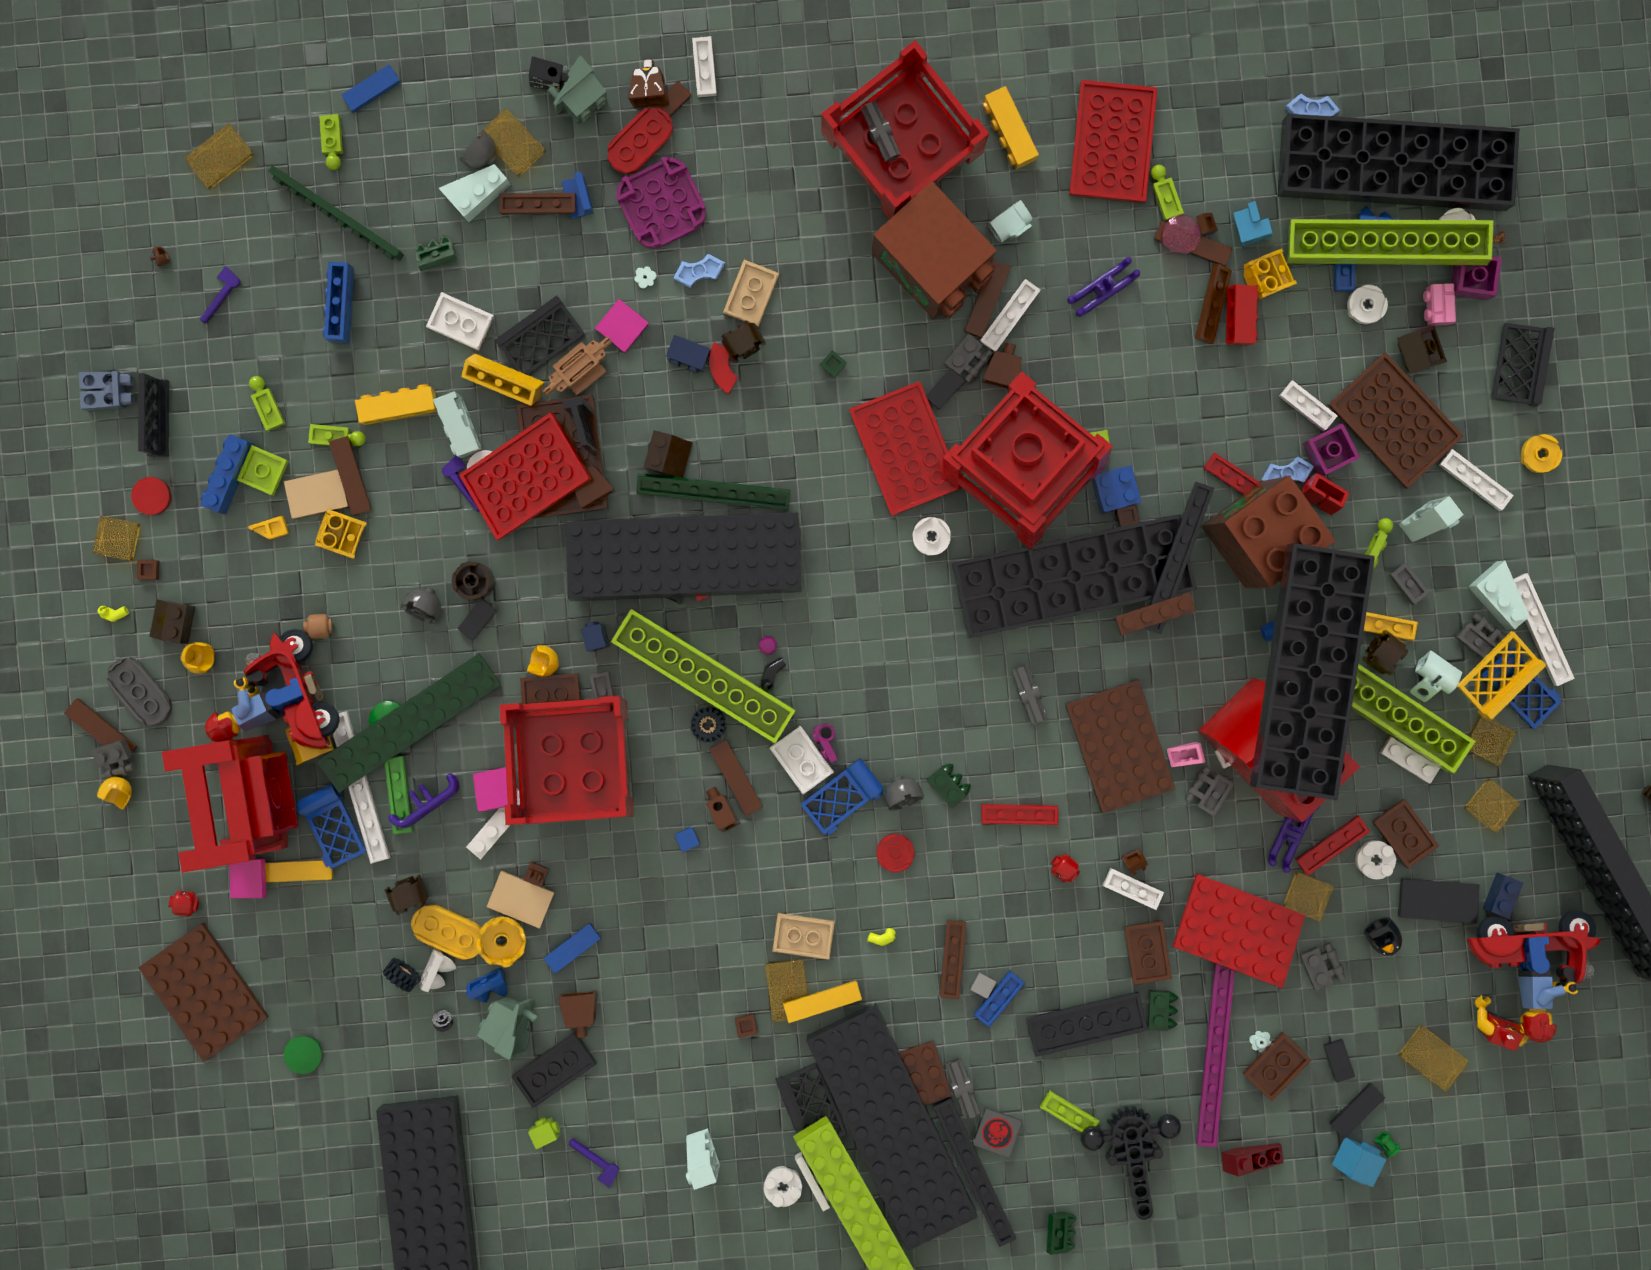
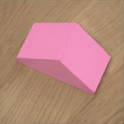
M1192 742L1167 749L1171 767L1205 762L1201 743Z

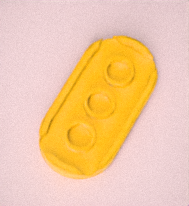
M433 904L425 905L414 913L411 920V928L419 941L458 959H470L479 954L477 936L481 927L477 923Z

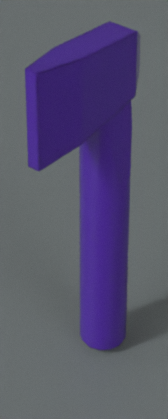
M227 266L217 276V279L226 284L201 316L200 321L203 323L208 322L230 291L240 284V279Z
M456 455L442 468V473L453 481L473 508L480 512L464 483L456 474L466 468V465Z
M571 1139L568 1144L570 1147L604 1170L597 1180L610 1188L619 1171V1167L614 1163H607L585 1146Z

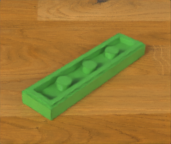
M405 756L392 757L384 764L390 813L397 815L400 820H403L412 813ZM392 825L393 835L414 832L413 825L408 828Z

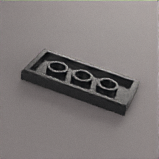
M1401 878L1398 917L1477 923L1480 885Z
M574 1032L514 1073L511 1077L532 1108H534L595 1066L597 1062L582 1040L576 1038Z

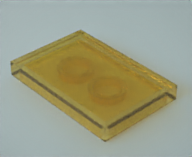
M507 108L483 129L494 140L496 144L495 153L518 177L546 152L541 144Z
M228 123L184 159L210 190L254 156V153L233 126Z
M803 959L765 964L773 1022L787 1020L783 1003L808 996Z
M1420 1025L1398 1054V1056L1444 1091L1449 1089L1469 1062V1060L1423 1025Z

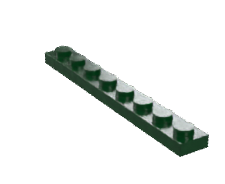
M271 166L268 172L273 175L272 180L281 186L283 184L289 186L288 190L294 195L299 196L301 194L304 196V201L312 207L315 204L321 208L320 212L330 218L332 215L337 218L335 222L346 228V226L352 228L351 233L360 239L362 237L368 239L367 243L373 248L378 249L380 247L383 249V254L391 260L395 257L401 261L404 254L275 166Z
M638 473L636 491L637 494L789 510L791 492L790 489Z

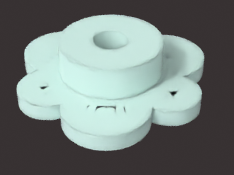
M650 267L638 268L636 270L637 276L634 278L639 287L644 289L647 286H653L656 273L651 271Z
M1256 1031L1255 1035L1249 1038L1252 1049L1262 1053L1271 1044L1269 1040L1270 1034L1268 1032Z

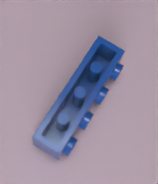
M329 262L326 272L327 287L325 290L326 306L324 308L325 325L323 327V336L330 343L350 344L354 267L349 263Z
M229 434L223 442L221 455L216 459L214 473L209 476V485L201 496L202 502L200 506L217 513H227L240 482L237 481L238 475L251 445L254 446L255 444Z

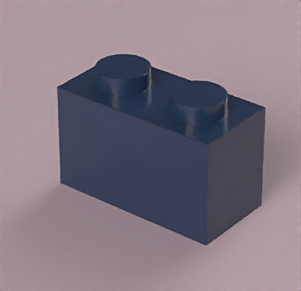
M674 335L666 357L670 360V364L678 367L681 364L688 366L687 370L698 374V371H704L711 349Z
M596 621L585 624L586 628L581 629L586 651L592 652L610 647L604 624H599Z
M1496 873L1483 909L1510 919L1523 882Z

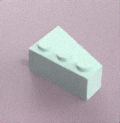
M494 164L439 189L462 216L470 222L492 203L499 194H502L510 187L511 183Z
M454 391L433 399L438 415L444 424L445 434L452 443L450 447L453 454L459 458H464L482 451L463 397Z
M1447 496L1428 501L1399 523V526L1409 539L1414 542L1447 527L1452 528L1460 522L1459 518L1464 514L1451 497Z
M1505 560L1495 562L1468 586L1506 630L1516 629L1529 617Z
M705 1129L687 1135L688 1172L686 1173V1178L689 1185L692 1184L695 1190L716 1183L720 1163L709 1130Z

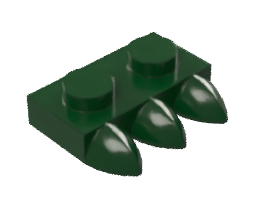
M446 235L442 236L440 245L431 239L427 249L420 243L415 249L420 271L457 259L454 245Z
M946 764L940 767L927 780L953 809L967 797L971 785L963 784L958 787L962 774L950 776L954 765Z
M1149 990L1148 1030L1168 1031L1178 1025L1173 1019L1169 1018V1016L1175 1015L1178 1012L1174 1006L1169 1005V1003L1179 999L1176 994L1169 991Z
M1066 1212L1048 1214L1046 1252L1050 1255L1067 1253L1075 1247L1072 1241L1067 1240L1076 1233L1073 1228L1068 1227L1077 1220L1074 1215Z

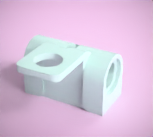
M1020 200L986 225L996 240L1002 243L1008 238L1018 237L1029 229L1031 224L1028 223L1032 221V217Z
M1430 650L1418 661L1415 671L1423 679L1410 690V693L1422 702H1427L1440 690L1450 694L1459 684L1462 672ZM1418 689H1426L1429 694L1421 695L1418 693Z

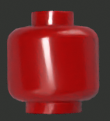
M1067 854L1057 855L1051 861V873L1063 883L1068 881L1071 883L1080 873L1078 870L1079 864Z
M178 890L174 896H170L168 907L172 908L174 915L191 916L193 912H197L199 897H196L195 892Z

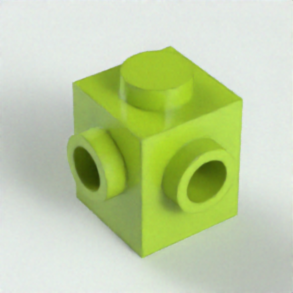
M543 1117L535 1122V1125L529 1129L528 1134L535 1148L538 1149L557 1140L561 1130L557 1121L554 1122L552 1117L548 1119Z

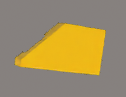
M284 516L248 526L250 530L269 540L289 535Z

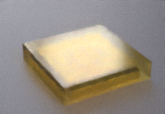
M100 516L92 553L133 561L141 524Z
M1479 715L1468 736L1476 741L1469 752L1496 766H1500L1517 732L1494 720Z
M1487 779L1464 809L1490 830L1497 833L1521 803L1492 779Z
M1296 872L1283 907L1321 922L1334 886Z

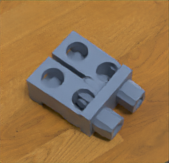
M118 371L79 372V388L84 391L80 392L81 409L87 412L104 409H124L126 405L135 404L134 394L125 393V386H134V377Z

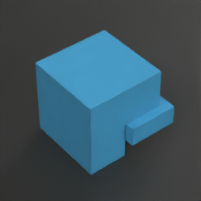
M1256 201L1248 203L1247 209L1233 213L1242 248L1272 238L1269 218L1260 219Z
M1346 1137L1332 1165L1346 1174L1349 1179L1374 1187L1387 1159L1379 1155L1381 1150L1366 1142L1359 1144Z

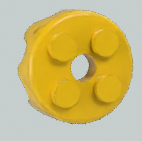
M496 917L487 921L481 927L477 936V949L479 955L488 964L501 965L505 968L510 967L524 953L526 944L525 932L522 926L514 919ZM499 936H504L507 938L505 944L499 945L496 943V939Z

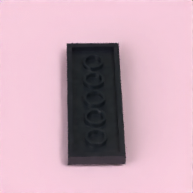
M1138 991L1026 1017L1035 1057L1148 1031Z

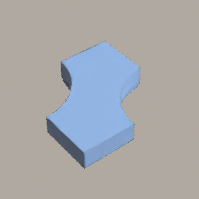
M1303 94L1298 95L1285 107L1289 114L1334 116L1340 111L1329 96L1313 100Z
M707 254L703 260L697 263L682 261L673 279L689 288L701 279L717 281L725 266V262L710 254Z
M1296 457L1293 462L1286 466L1270 464L1260 481L1290 475L1293 481L1305 483L1314 466L1299 457Z

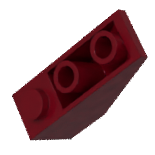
M1279 1143L1240 1147L1221 1152L1223 1171L1238 1177L1283 1164L1282 1145Z

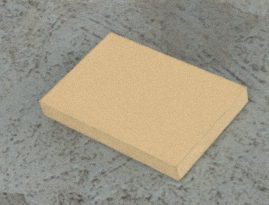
M743 260L723 314L743 322L748 320L749 323H755L759 328L780 274L750 261Z
M338 470L284 481L292 519L324 513L327 509L334 511L349 507Z
M501 871L487 907L540 929L555 892Z
M778 913L772 952L829 960L835 921Z

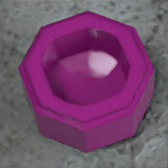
M765 636L760 640L758 648L763 654L771 655L776 651L777 642L773 637Z

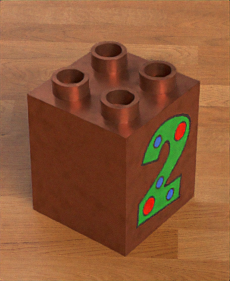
M933 181L925 186L873 235L872 254L933 320L941 313L947 319L953 316L964 305L963 300L968 295L965 290L971 287L977 293L992 279L993 276L991 274L996 270L992 261L997 250Z
M1290 475L1262 481L1201 525L1244 588H1272L1282 580L1288 544L1297 543L1327 548L1336 541Z

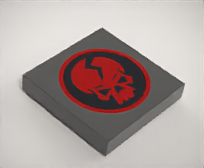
M985 1107L973 1140V1145L1009 1158L1022 1120Z

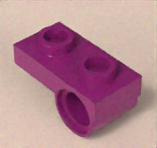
M822 724L813 728L815 732L812 733V736L816 743H821L824 748L821 750V753L825 760H830L831 763L838 760L829 742L835 736L833 726ZM824 727H828L832 731V735L828 738H824L821 735V730Z

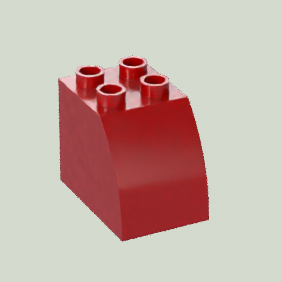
M1252 678L1197 730L1230 763L1231 767L1249 786L1266 684L1265 681ZM1346 751L1340 786L1360 768ZM1250 786L1276 814L1299 822H1304L1326 800L1324 798Z

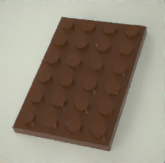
M1386 352L1379 356L1328 404L1330 409L1405 489L1409 488L1464 437Z
M592 394L583 395L582 397L593 408L594 415L588 417L598 452L596 455H591L581 446L574 418L563 407L562 401L580 396L539 401L532 406L525 403L516 405L520 433L550 412L554 413L585 466L589 468L594 465L604 476L594 397ZM573 491L533 519L608 509L607 497L584 510L580 507L575 491Z
M1139 680L1065 704L1101 813L1175 789Z
M201 923L138 967L203 1062L269 1017L205 923Z

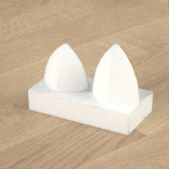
M433 950L418 983L423 991L429 992L430 989H438L445 986L443 978L437 974L438 971L449 972L457 969L454 962L444 956L440 950Z

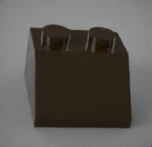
M1435 326L1418 329L1397 338L1399 342L1398 348L1403 353L1405 358L1404 364L1410 374L1447 362Z
M654 430L644 468L671 477L683 478L693 442Z
M157 599L149 637L173 643L188 644L196 606Z

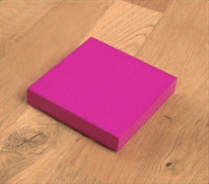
M618 299L595 329L604 337L608 336L615 346L626 353L649 323Z
M506 767L473 774L478 812L504 808L505 805H508Z
M254 859L229 865L230 898L267 897L265 859Z

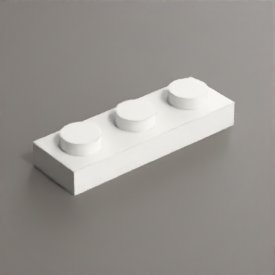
M711 36L692 38L697 96H717Z
M1293 380L1289 382L1279 395L1281 399L1323 432L1328 429L1337 417L1334 412Z
M1393 737L1387 739L1379 752L1428 784H1431L1440 767Z
M1110 868L1103 883L1104 887L1157 910L1164 894L1163 891Z
M802 1152L796 1154L795 1160L823 1211L829 1209V1199L824 1190H822Z

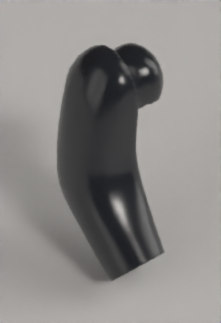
M781 657L764 668L760 685L766 692L773 690L776 674L786 666Z

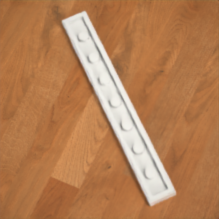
M348 711L339 713V726L333 733L336 747L355 736ZM365 775L348 788L370 864L391 857L368 778Z

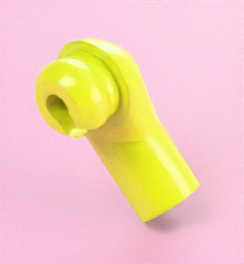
M100 606L97 610L101 618L110 622H115L129 615V611L125 606L117 610Z
M891 928L886 929L882 935L870 932L867 942L885 946L895 940L896 932Z

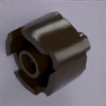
M748 320L740 323L738 329L734 332L728 331L721 336L723 339L722 344L733 363H737L739 361L738 358L742 356L746 359L760 350L759 345H766V341L755 323H749Z
M468 561L460 564L452 574V586L454 591L464 599L481 600L491 594L494 588V576L490 568L482 563ZM473 577L477 580L475 585L470 583V579H473Z
M1384 630L1382 637L1377 635L1365 650L1368 652L1367 657L1363 656L1362 661L1380 674L1387 673L1390 675L1396 669L1395 664L1399 659H1404L1409 650L1406 649V643L1389 631Z
M420 874L417 875L416 879L410 876L396 882L394 888L386 887L384 889L392 911L396 912L397 915L407 912V908L413 905L417 908L426 904V900L429 897Z

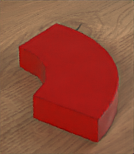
M714 342L709 356L711 374L717 385L729 395L738 377L732 373L729 367L730 356L726 349Z

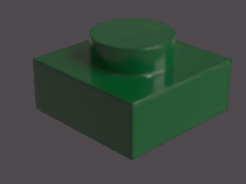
M832 350L820 363V366L835 378L847 362Z

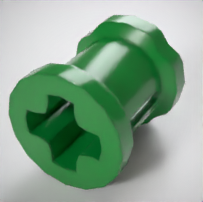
M1383 1131L1375 1138L1374 1142L1380 1145L1385 1151V1156L1390 1158L1395 1156L1401 1147L1392 1140L1388 1131Z

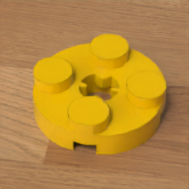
M1546 434L1529 438L1521 450V463L1535 473H1545L1555 469L1562 459V449L1560 450L1559 442L1554 437ZM1543 449L1545 451L1543 453H1546V456L1539 458L1538 451Z

